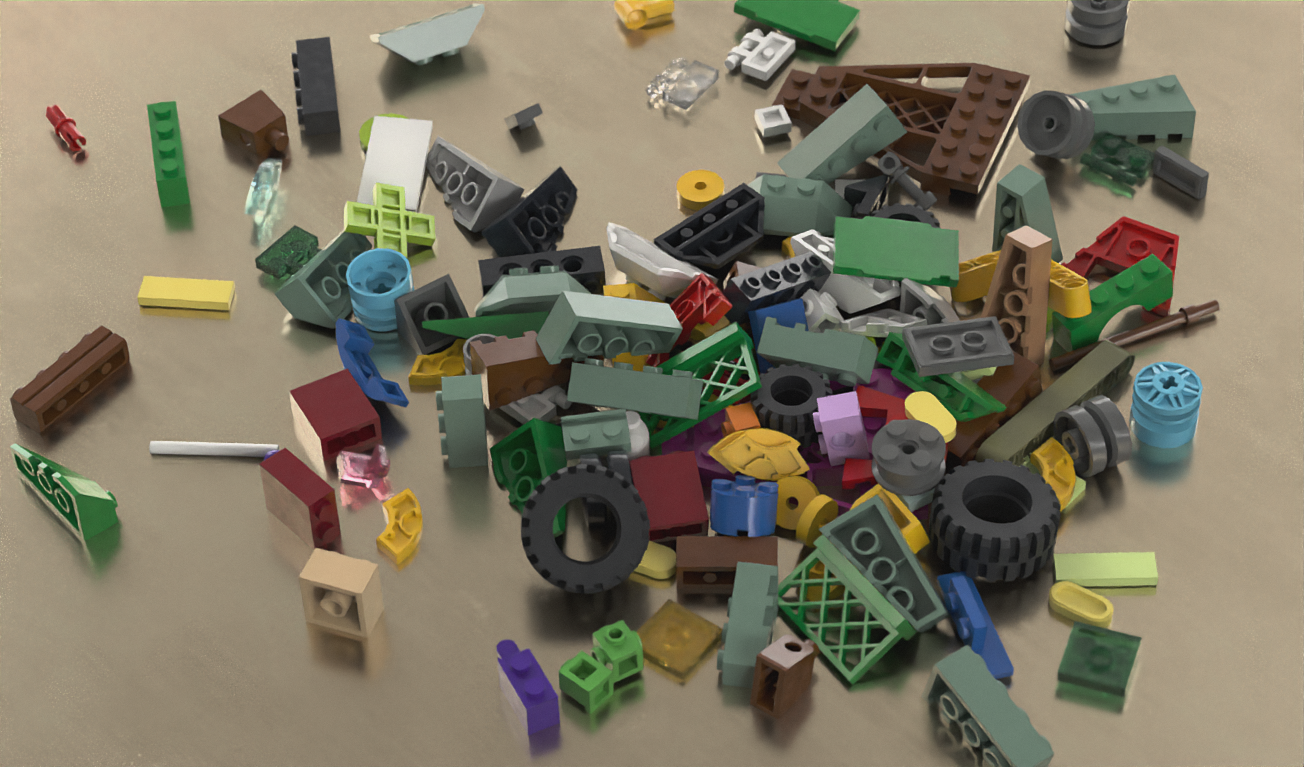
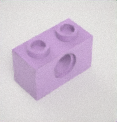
M856 391L817 398L819 412L813 413L816 432H823V434L818 435L822 454L828 453L831 466L845 464L846 458L870 459L866 432Z

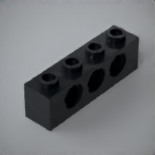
M600 246L478 260L482 298L502 275H510L509 269L528 268V273L541 272L540 267L557 265L559 266V271H566L591 294L603 293V286H606L605 268Z
M811 251L731 278L722 293L732 304V308L724 316L731 324L737 322L738 325L750 322L749 311L800 299L810 288L819 292L830 276L831 271Z

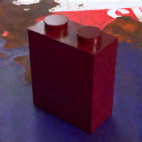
M348 369L289 391L292 413L323 462L382 439L380 417Z
M285 447L259 464L266 508L314 550L332 542L341 534L335 489Z
M678 450L667 455L654 457L644 455L634 460H629L631 482L638 490L641 499L645 502L648 519L650 520L649 541L658 543L677 540V536L708 535L709 516L694 451L684 452Z

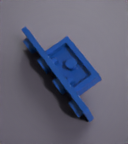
M964 571L938 576L936 583L965 646L968 645L975 654H979L984 659L988 671L995 679L1012 676L1014 667L972 578L967 577Z

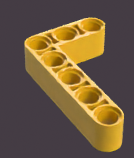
M1001 250L959 263V282L957 288L950 287L953 301L967 302L988 295ZM1051 259L1048 307L1068 318H1080L1089 315L1092 312L1088 280Z

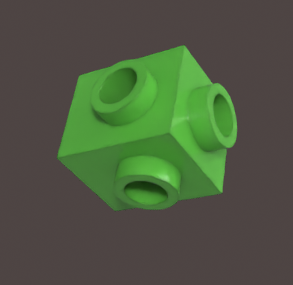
M623 620L604 626L592 633L593 648L590 649L591 657L613 671V683L644 670L641 639L635 630L631 631Z

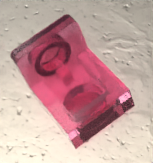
M381 444L376 445L371 456L340 451L336 459L340 483L377 489L382 478L388 475L390 469V460L386 457L385 446Z

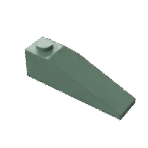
M343 230L297 271L275 293V296L293 318L334 329L336 321L339 318L344 319L352 310L346 279L348 265L358 255L371 250L373 245L365 235L344 232Z

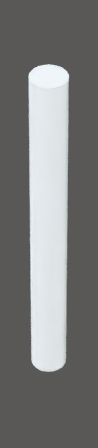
M150 441L149 447L150 454L265 457L266 453L271 450L280 451L279 445Z

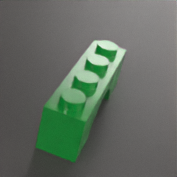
M176 100L147 104L155 176L161 208L190 204Z
M1154 254L1149 255L1090 290L1092 312L1089 315L1080 318H1068L1056 311L1053 312V338L1067 352L1097 342L1105 325L1121 310L1133 305H1141L1147 311H1150L1173 297L1172 271Z

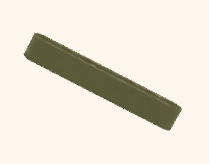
M1109 340L1101 342L987 438L977 451L975 458L977 463L983 462L984 459H994V462L1003 463V460L1011 461L1013 465L1018 467L1026 461L1024 458L1027 455L1030 458V452H1034L1051 437L1055 438L1053 423L1056 413L1075 405L1080 407L1082 402L1096 396H1104L1131 371L1135 361L1134 354Z

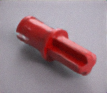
M59 105L48 106L45 116L54 126V133L64 139L71 151L82 149L77 139L85 146L86 138L76 128L74 119L68 117Z

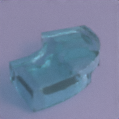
M269 158L261 164L251 184L245 214L265 216L270 196L279 186L281 160Z

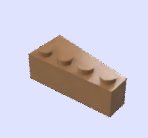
M1026 225L1005 236L981 318L996 316L1012 351L1037 365H1041L1044 363L1052 239Z

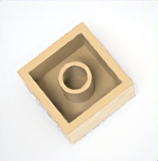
M314 549L299 576L306 622L368 638L384 609L378 564L365 559L360 560L341 555L335 551Z

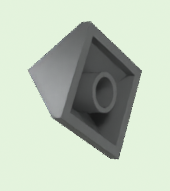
M449 274L394 300L397 330L419 355H426L460 338L459 336L423 328L422 321L469 318Z

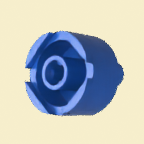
M738 475L735 477V481L725 479L712 480L710 528L715 532L737 536V531L748 532V537L773 534L777 520L779 485L774 482L755 483V477Z

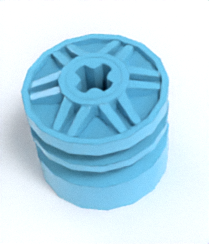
M377 248L365 251L353 259L348 265L346 272L355 319L365 328L372 331L387 332L397 329L394 300L415 290L409 261L402 253L392 249Z
M1156 362L1145 366L1137 373L1133 386V402L1129 423L1131 431L1140 441L1149 446L1163 449L1176 448L1188 443L1195 436L1203 391L1201 380L1197 374L1188 367L1173 362Z

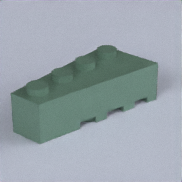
M1175 74L1070 94L1084 100L1093 112L1095 127L1092 140H1110L1111 135H1119L1125 137L1126 140L1137 139L1138 135L1155 134V139H1168V134H1181L1182 138H1193L1196 110Z
M866 84L779 160L777 164L788 177L820 180L829 184L906 134L907 131L886 103Z
M562 290L536 337V341L548 363L559 364L561 359L573 358L574 362L585 361V358L594 355H603L604 359L616 358L617 355L624 352H630L631 356L669 353L683 328L667 303Z
M585 358L584 364L572 362L567 401L612 409L626 408L629 411L698 420L703 381L693 379V372L673 370V375L671 376L662 374L663 368L643 366V372L633 371V364L614 362L613 368L603 367L604 361Z
M878 495L873 496L819 529L920 633L951 616L884 501Z
M966 645L934 665L921 697L928 704L935 701L943 709L940 711V716L948 724L955 721L962 728L963 739L971 747L980 746L984 750V760L991 767H1048L1055 754L1052 751L1050 742L1045 736L1040 735L1030 723L1027 713L1022 708L1016 706L1009 697L1004 684L992 676L987 669L984 659L979 654H975Z

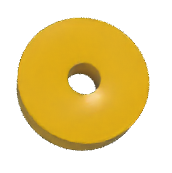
M693 170L682 175L677 182V199L684 207L691 210L699 211L724 195V181L718 174L712 171Z
M788 476L776 482L779 485L776 524L785 529L796 530L805 508L820 494L816 486L807 478ZM790 497H795L798 500V507L796 509L789 505Z
M820 494L808 504L799 519L796 529V538L799 542L810 548L816 547L813 542L823 534L819 529L837 517V501L824 494Z

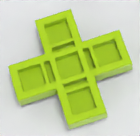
M376 182L373 188V205L352 201L346 202L344 207V232L373 236L374 249H392L402 253L407 258V242L433 246L436 239L435 216L406 211L405 187Z

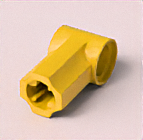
M616 0L614 9L628 29L635 30L641 28L647 19L672 13L674 11V1Z

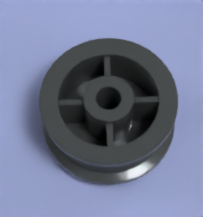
M913 419L890 421L876 433L872 442V473L875 480L885 490L902 496H915L931 491L939 484V481L945 474V440L937 428L926 422Z

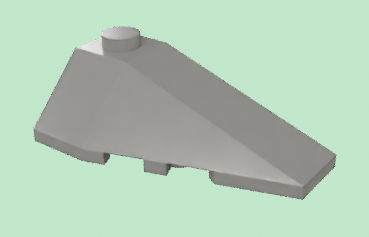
M440 136L436 138L427 156L426 166L435 183L439 184L444 191V200L451 204L455 220L472 232H478L490 225L498 216L517 202L525 190L508 177Z
M907 278L901 281L900 312L926 319L927 325L960 321L950 303L930 287ZM981 378L972 381L977 384Z

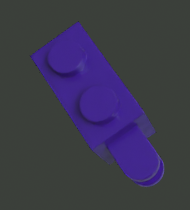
M512 640L500 641L496 646L497 655L499 656L497 662L500 688L527 734L530 735L560 723L558 695L531 650L528 648L520 651L517 644Z

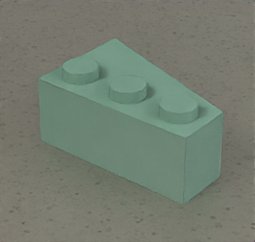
M1019 164L997 182L992 251L995 252L1002 249L1006 234L1027 225L1052 239L1051 259L1059 263L1063 256L1045 177Z
M766 317L757 353L776 369L779 368V365L786 364V366L800 364L799 367L804 368L808 366L813 368V372L819 371L823 374V379L837 381L845 386L853 387L856 386V383L869 384L878 348L865 336L826 328L824 333L805 331L806 324L796 323L794 328H789L778 324L776 318Z
M481 374L441 377L442 391H436L437 411H444V413L438 414L439 433H446V436L440 437L442 455H448L449 468L487 466L486 417L484 414Z
M746 562L737 563L733 595L729 597L727 608L729 621L724 623L722 632V643L725 644L724 650L719 649L717 656V670H722V685L752 688L756 656L770 646L773 641L778 615L779 566Z

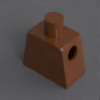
M261 89L218 115L221 138L253 154H260L271 146L277 150H283L289 143L284 112Z
M786 634L757 654L750 704L779 720L809 687L812 680L814 660L820 653L817 644L809 639L801 641L792 635Z

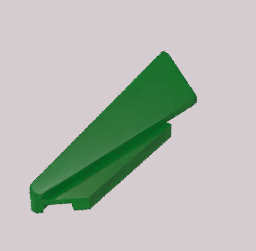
M889 332L876 360L893 368L891 375L914 391H924L933 394L956 420L967 422L994 412H1003L1006 409L1005 405L961 372L919 377L902 339V334Z

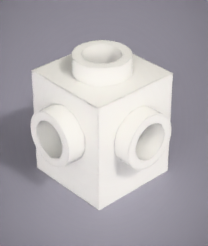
M810 288L800 298L803 299L808 330L810 332L824 333L825 328L837 331L841 327L840 321H844L836 308L838 305L836 300L826 292L821 294Z

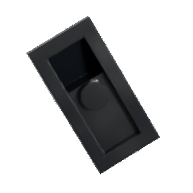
M881 175L849 184L844 188V199L853 206L852 218L863 219L865 216L871 217L873 211L881 210V207L888 200L889 176Z

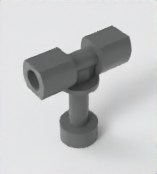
M887 152L877 161L883 174L892 179L890 183L898 182L916 202L913 205L914 207L921 206L925 208L926 212L937 202L938 199L931 191L924 194L906 174L910 168L908 166L903 168L897 155Z

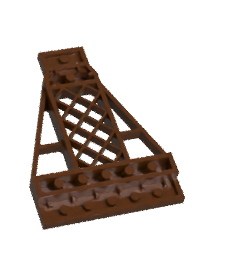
M979 63L819 66L815 74L791 69L772 106L783 104L789 117L800 119L806 124L817 128L846 103L850 97L854 96L868 84L884 102L887 101L889 104L887 106L893 114H897L898 117L896 118L907 131L906 134L873 156L881 159L887 152L897 155L903 168L907 166L910 168L906 174L921 183V190L931 191L932 193L949 196L952 189L978 194L1027 92L1031 75ZM968 77L961 92L956 94L924 87L928 78ZM894 79H918V80H917V82H915V83H907V82L898 81V80H894ZM915 108V112L906 114L905 110ZM940 114L944 116V118L938 120L932 118ZM921 120L925 121V124L919 126H915L914 124L915 122ZM896 146L930 155L925 165L919 166L892 151V149Z

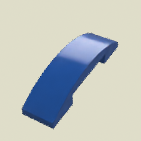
M339 318L336 321V339L344 368L349 370L364 394L368 397L393 405L407 407L409 401L399 384L383 379L368 355L374 346V342L365 327L361 324Z

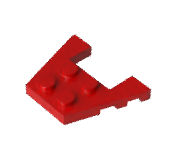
M1122 216L1099 234L1092 245L1088 248L1083 247L1075 253L1074 259L1067 264L1064 262L1061 265L1087 279L1096 264L1121 273L1149 255L1154 254L1172 271L1174 286L1180 236ZM1172 297L1151 309L1150 312L1164 317L1169 316Z
M701 273L670 304L671 309L683 328L672 349L678 344L680 346L683 345L698 324L703 325L708 322L714 326L732 308L729 300L704 273ZM669 353L649 354L646 363L651 367H657L669 360Z
M857 385L856 393L862 416L887 418L886 425L892 420L908 419L905 414L904 399ZM949 442L945 443V444H946V453H945V457H944V460H945V469H946V461H947V454H948ZM845 459L842 489L855 488L856 483L870 481L871 485L878 484L872 473V460Z

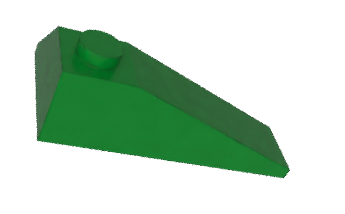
M548 311L432 320L422 321V326L426 329L467 339L479 334H491L497 337L506 335L508 339L522 337L523 332L534 330L539 334L549 314Z
M537 418L531 419L490 448L495 476L500 484L505 485L510 494L508 496L510 502L513 505H517L521 514H523L529 496L540 482L557 470L567 467L562 428ZM566 504L559 509L553 522L554 538L565 532Z
M16 443L10 446L15 469L84 541L118 523L115 510L118 507V503L109 490L104 491L95 481Z

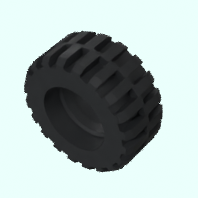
M984 459L980 463H977L976 460L967 462L964 467L959 465L949 471V474L944 475L939 481L938 486L934 489L929 521L931 545L944 563L950 562L949 566L958 573L964 571L967 577L973 579L977 577L985 578V582H995L996 579L1010 582L1014 581L1018 576L1023 579L1033 574V570L1037 572L1046 565V561L1051 558L1054 552L1061 507L1059 499L1056 497V493L1050 484H1045L1046 481L1041 475L1031 473L1030 468L1020 465L1018 467L1013 465L1011 461L1003 460V463L994 462V459ZM978 517H996L1011 523H990Z
M579 464L557 470L555 473L547 476L533 490L527 500L521 518V541L530 564L546 581L560 589L573 593H596L611 589L623 582L639 566L649 543L650 520L648 519L645 502L638 494V490L624 476L603 466ZM579 497H590L603 502L612 511L616 520L617 534L612 547L602 557L592 561H578L568 557L559 549L553 536V522L557 512L564 504Z

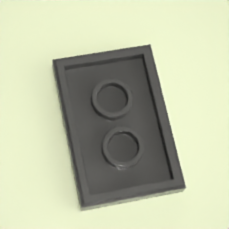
M996 316L910 327L902 330V339L919 377L1014 364V354Z

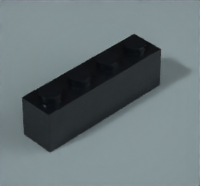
M330 36L296 40L297 52H291L293 69H298L293 70L295 88L300 87L295 89L297 106H302L297 108L298 124L305 125L306 136L339 133L341 129Z

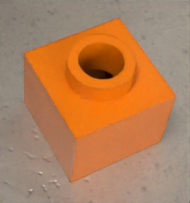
M750 402L725 408V422L721 423L723 437L740 430L761 428Z

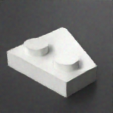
M887 308L840 321L841 332L887 338L889 332L902 334L904 328L927 325V320Z

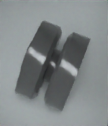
M1067 0L1065 29L1071 37L1083 43L1105 45L1116 42L1124 36L1127 30V12L1130 0Z
M1050 90L1035 93L1024 103L1019 112L1017 124L1019 137L1027 149L1038 155L1058 159H1070L1081 154L1091 142L1095 127L1093 112L1084 100L1074 95Z
M1099 395L1082 402L1080 407L1075 405L1056 413L1053 423L1055 440L1071 456L1077 476L1082 478L1090 477L1104 471L1105 466L1110 468L1130 458L1132 454V441L1128 426L1118 407L1108 397Z

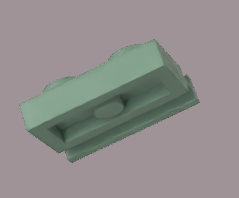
M626 408L561 417L566 460L579 459V455L591 453L603 456L607 455L609 451L626 450V452H632Z

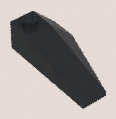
M559 166L498 216L481 233L499 257L556 251L558 246L555 243L558 236L563 233V221L565 216L571 211L578 189L563 168Z

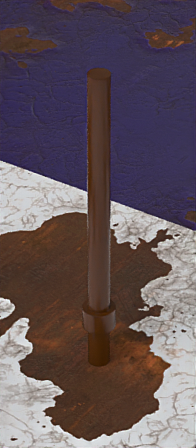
M1216 299L1196 306L1194 304L1187 305L1172 315L1050 358L1049 366L1054 371L1079 362L1104 340H1109L1120 347L1181 324L1186 326L1198 322L1200 317L1219 311V303Z

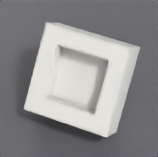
M783 104L755 110V121L763 137L791 132L792 123Z

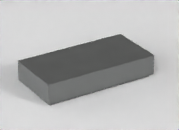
M1160 146L1155 150L1154 174L1198 200L1206 196L1209 172L1164 146Z

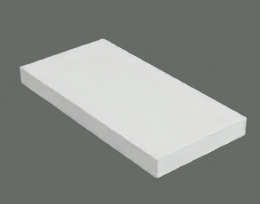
M374 116L357 199L358 203L373 205V188L377 182L405 187L406 211L417 212L433 130V121Z

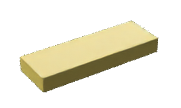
M144 276L137 298L139 305L229 310L235 292L234 281Z

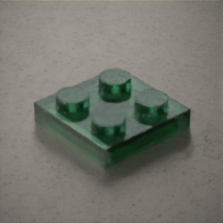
M1074 621L1058 669L1057 681L1125 698L1141 648L1142 637Z

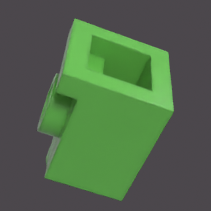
M583 651L579 652L573 659L565 661L558 671L559 689L583 704L585 711L590 714L614 694L613 671Z

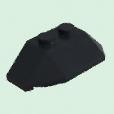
M742 183L656 237L654 244L678 261L687 262L696 267L719 269L763 241L765 197L747 184Z

